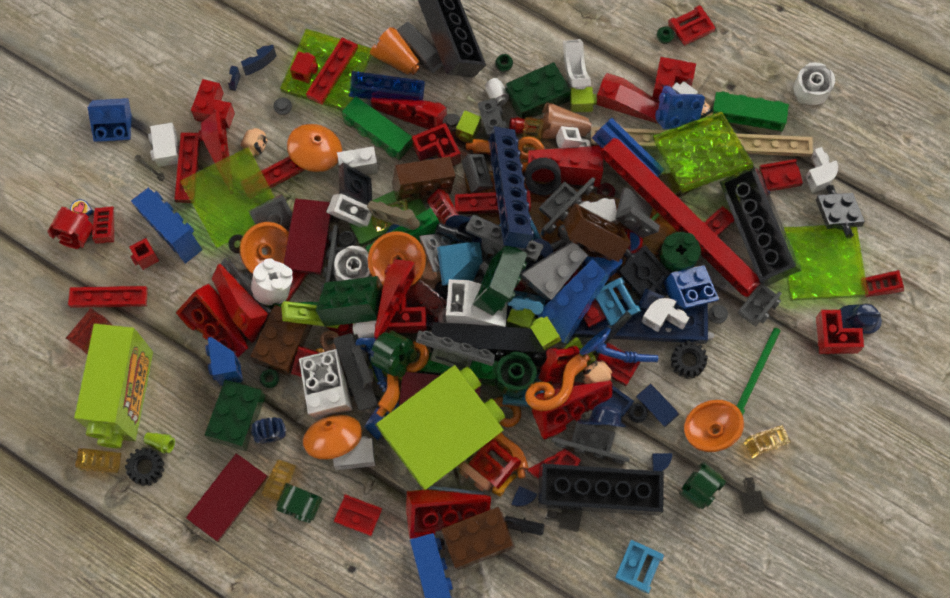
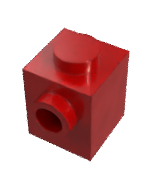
M298 51L290 68L292 78L309 84L312 76L316 75L318 71L315 56L308 52L302 53Z
M147 238L129 246L133 253L130 256L135 266L140 265L142 270L159 262Z

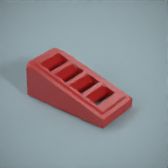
M437 189L427 199L430 208L439 222L445 224L449 217L458 215L449 195L443 190Z
M114 206L95 208L92 240L95 244L114 242ZM109 212V215H100V213Z
M900 270L861 279L865 297L904 292ZM892 279H895V286L892 285ZM887 280L889 287L885 288L883 281ZM877 281H879L881 289H877ZM870 282L872 283L873 291H869L868 283Z

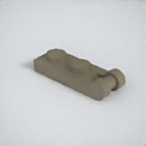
M370 201L367 205V208L375 218L411 230L417 229L420 225V222L410 209L402 211L398 207H390L383 202L377 203L374 201Z

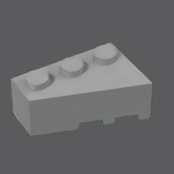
M568 243L520 273L519 276L521 280L544 300H552L588 255L575 243Z

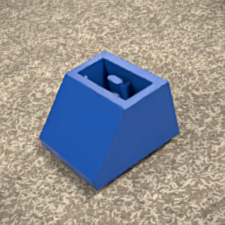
M129 98L92 100L87 108L94 142L131 139L132 115Z
M705 265L672 272L663 282L669 298L675 300L676 304L684 309L719 300Z
M209 337L208 345H205L207 356H210L211 363H208L209 374L213 376V380H216L220 386L223 385L224 380L235 383L243 382L241 363L235 353L214 338Z

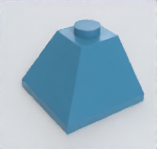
M461 243L437 247L442 286L449 285V279L473 282L483 262L480 243Z

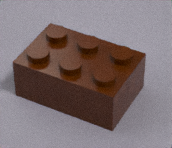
M450 156L395 165L392 186L397 203H409L417 199L427 200L437 189L443 190L448 195L451 194L456 175Z
M576 203L563 221L569 240L575 244L581 243L585 245L591 252L595 253L597 251L609 261L613 259L619 262L631 244L623 227Z
M274 305L250 356L255 364L290 376L295 356L298 352L297 349L299 346H304L313 325L283 321L282 308Z
M499 507L441 529L454 567L458 570L516 548L503 512Z

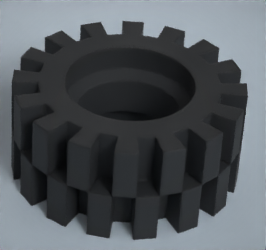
M686 341L685 344L682 342L679 346L677 345L670 360L672 361L671 367H674L673 371L675 373L678 372L680 377L682 375L685 376V379L689 377L691 379L695 378L696 375L699 376L707 365L708 356L705 355L706 350H702L703 346H697V342L694 341L692 344L690 341ZM686 353L694 355L696 364L694 366L684 365L682 356Z
M143 447L141 448L142 450L136 449L134 454L130 453L131 458L126 459L128 464L125 465V469H127L126 474L136 484L141 486L147 484L150 486L152 482H158V477L161 478L163 476L161 472H164L163 466L165 464L162 461V457L156 451ZM143 460H150L152 462L151 471L146 474L139 473V463Z

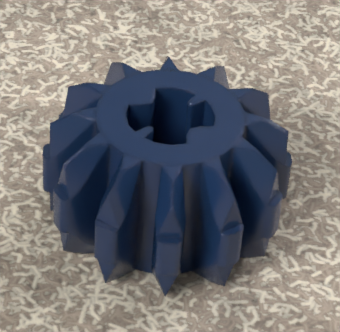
M268 417L257 420L252 424L251 432L256 443L276 442L286 436V428L281 418Z

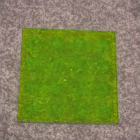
M305 29L281 84L280 91L315 102L307 98L306 93L340 41V38ZM358 44L357 51L323 105L343 111L354 99L372 56L370 54V47ZM298 51L302 53L308 52L316 58L318 71L316 75L312 76L309 84L292 78L290 68Z
M722 112L653 136L656 147L682 193L753 168L751 158Z
M249 147L180 181L216 248L228 243L233 235H244L249 228L255 225L248 211L275 198Z
M825 225L784 227L802 270L787 277L790 301L866 297L868 295L857 227L851 228L854 236L850 239H846L842 229H827Z

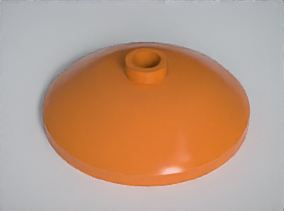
M305 124L291 132L287 141V151L290 158L299 167L312 172H323L332 169L338 164L337 152H342V145L337 135L327 127L318 124Z
M262 222L246 231L240 243V256L244 266L250 273L253 274L256 266L264 262L265 259H273L282 264L284 263L289 235L288 230L277 223ZM263 248L266 249V254H265V255L262 254V249H263Z
M398 231L389 232L379 237L371 246L368 254V267L372 277L378 276L382 285H384V272L389 264L392 265L395 259L401 258L402 260L415 263L417 276L411 285L413 286L421 278L426 267V255L421 243L412 235Z
M710 400L696 406L689 413L685 420L684 433L688 442L694 448L704 452H718L729 448L737 442L744 429V418L739 408L731 402Z
M343 414L329 415L317 420L309 427L303 437V446L305 451L314 458H337L347 454L357 446L362 437V428L360 423L351 416Z

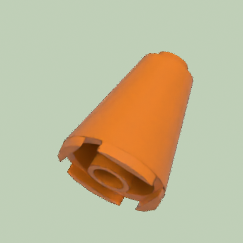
M394 27L388 28L378 38L380 41L377 45L374 44L370 50V54L374 58L408 76L410 74L414 75L420 69V61Z

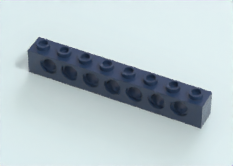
M494 126L488 141L503 245L526 249L529 241L533 240L534 231L531 229V216H529L528 212L529 202L526 200L527 189L524 188L525 177L522 176L523 165L520 163L518 138H516L515 130Z

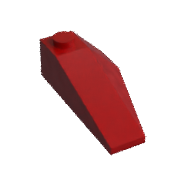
M606 73L597 94L596 105L659 124L655 118V113L660 103L658 100L625 78Z
M375 97L371 99V106L376 111L427 130L443 124V119L447 115V108L439 102Z
M216 111L201 122L199 138L200 141L204 142L230 194H234L226 127L220 112Z
M395 259L392 265L389 264L384 272L385 280L374 332L375 341L388 328L417 276L415 263L412 261Z
M218 264L211 279L232 321L252 343L255 341L268 313L221 264Z
M209 283L194 291L176 311V314L191 330L196 329L203 334L202 337L206 340L209 337L214 338L233 351L237 358L248 349L221 297Z
M609 380L573 386L570 396L561 406L548 411L532 408V413L542 438L545 440L567 429L566 425L574 419L576 422L582 418L581 415L588 409L593 410L597 404L612 397V382ZM561 388L554 389V396L560 392ZM545 392L535 396L539 400H546L544 398Z
M427 489L407 491L406 514L409 538H418L432 533L436 535L435 532L489 511L491 496Z

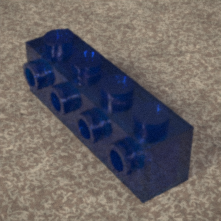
M352 71L349 97L356 96L369 100L375 97L423 101L425 81Z

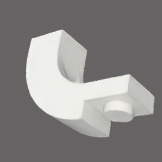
M581 39L563 41L565 70L569 88L585 89L591 85V80L586 72L583 41Z

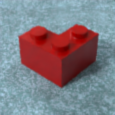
M660 57L652 97L659 100L663 86H670L672 88L676 82L680 85L684 81L689 86H692L696 63Z
M202 79L191 112L195 121L203 122L214 112L219 111L225 127L230 129L235 111L232 103L221 101L224 92L220 83Z
M446 123L412 136V145L419 161L437 155L438 158L450 156L453 166L461 163V153Z
M405 296L387 328V333L390 332L389 330L396 333L427 331L426 308L407 307V296Z
M821 310L816 316L819 354H858L864 348L862 328H843L841 310Z

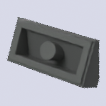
M467 154L462 160V165L471 193L492 189L493 183L484 155Z

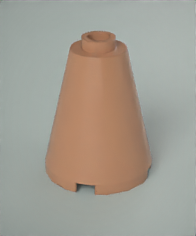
M546 102L542 112L545 114L540 119L539 126L541 139H556L561 126L578 128L581 137L590 133L592 124L588 118L552 103Z

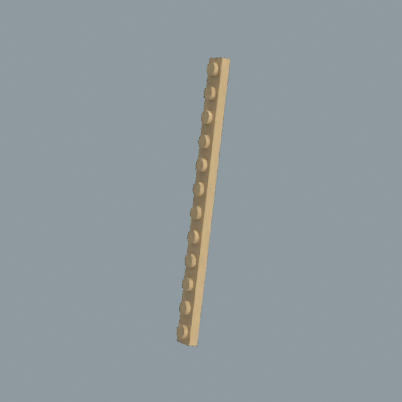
M601 127L591 128V146H599L592 137ZM623 128L643 149L705 152L711 147L714 149L720 145L724 153L740 152L742 154L812 157L813 155L812 137Z

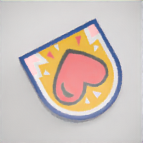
M82 199L74 201L70 207V210L76 213L83 212L88 216L94 213L89 204Z

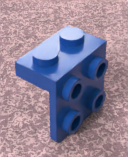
M663 86L662 93L659 96V107L655 113L656 121L663 129L695 130L699 125L705 97L702 94H677L670 86Z

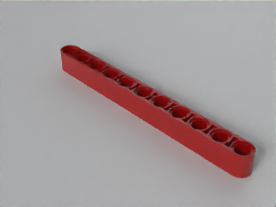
M613 138L600 150L602 158L677 232L691 233L695 236L700 245V255L741 295L748 297L761 284L758 276L619 139Z

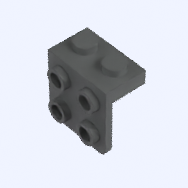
M629 188L623 189L615 219L641 238L657 233L660 225L650 219L652 206Z

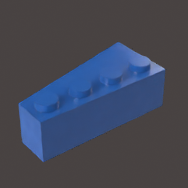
M148 187L132 199L131 202L143 218L167 242L170 248L175 253L177 252L180 259L186 264L203 250L192 234L194 230L188 223H183L184 220L178 212L175 214L172 212L174 209L167 201L165 203L162 202L164 199L157 191L153 192Z
M592 259L543 307L542 313L536 315L539 318L547 316L559 334L561 341L568 344L574 331L577 330L581 320L590 309L592 302L598 296L610 275Z

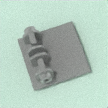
M438 234L420 236V243L427 255L432 271H440L437 247L452 245L450 239Z

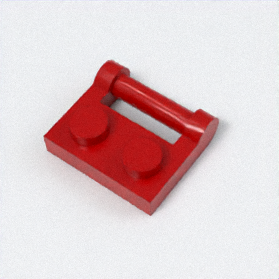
M701 5L694 7V10L668 20L670 28L675 31L684 46L715 32L716 29ZM696 16L699 17V18H697V19H695V20H693V21H691V22H689V23H687V24H684V25H682V26L679 25V24H681V23H683V22H685V21H687V20H690V19H692V18H694V17H696Z
M574 345L565 349H548L546 353L547 360L542 365L538 378L542 382L562 380L566 364L573 357L579 355V348ZM565 356H567L566 359H560V360H558L559 357H565Z
M493 438L479 450L469 465L499 489L512 472L520 467L521 460L510 455ZM490 451H494L508 463L505 468L488 455Z

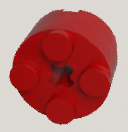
M61 207L47 232L52 239L55 237L60 239L59 243L63 246L79 249L80 246L81 248L84 247L93 229V225L88 220L89 216L83 212L76 213L67 207Z

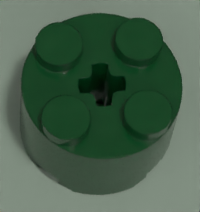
M673 233L664 240L659 253V261L670 274L694 268L700 257V245L691 233Z
M389 330V333H382L372 347L374 356L371 357V363L392 376L403 377L407 366L417 358L418 352L415 350L412 340Z
M512 352L502 357L498 362L495 377L499 391L510 397H524L529 386L535 383L537 369L532 359L522 352Z
M702 462L698 466L700 470L698 472L693 471L682 486V491L679 492L682 497L698 509H704L706 506L709 507L715 499L713 494L717 490L720 491L726 483L722 475L705 462Z
M285 483L276 504V510L290 516L295 513L294 518L311 523L315 519L323 498Z

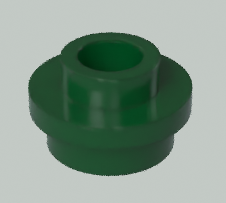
M664 26L658 29L657 39L660 43L668 44L673 41L675 33L672 28Z
M501 54L496 58L495 66L499 71L506 72L513 67V60L509 55Z
M273 369L264 370L260 375V383L265 388H274L279 383V375ZM268 377H273L271 382L266 381Z

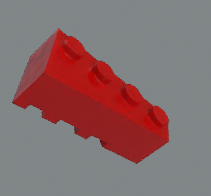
M600 146L529 150L526 168L531 161L537 158H549L559 165L561 183L585 185L593 177L595 179L593 186L600 187L603 175V158L600 155L602 148ZM539 169L532 174L533 181L551 182L554 179V173L548 169Z

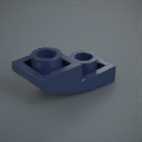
M273 44L256 49L258 56L248 57L241 61L246 76L264 68L277 57Z
M651 383L636 396L664 427L680 415Z

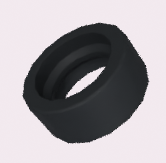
M537 158L531 161L525 170V183L528 189L537 195L554 193L561 184L559 165L549 158ZM539 169H548L554 173V179L547 184H538L533 181L532 174Z

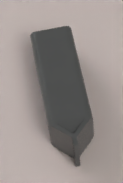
M409 21L397 29L426 70L434 73L443 66L437 49Z

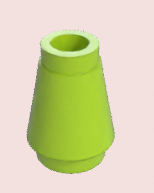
M147 432L144 436L143 441L145 444L163 454L170 453L175 446V439L169 434Z

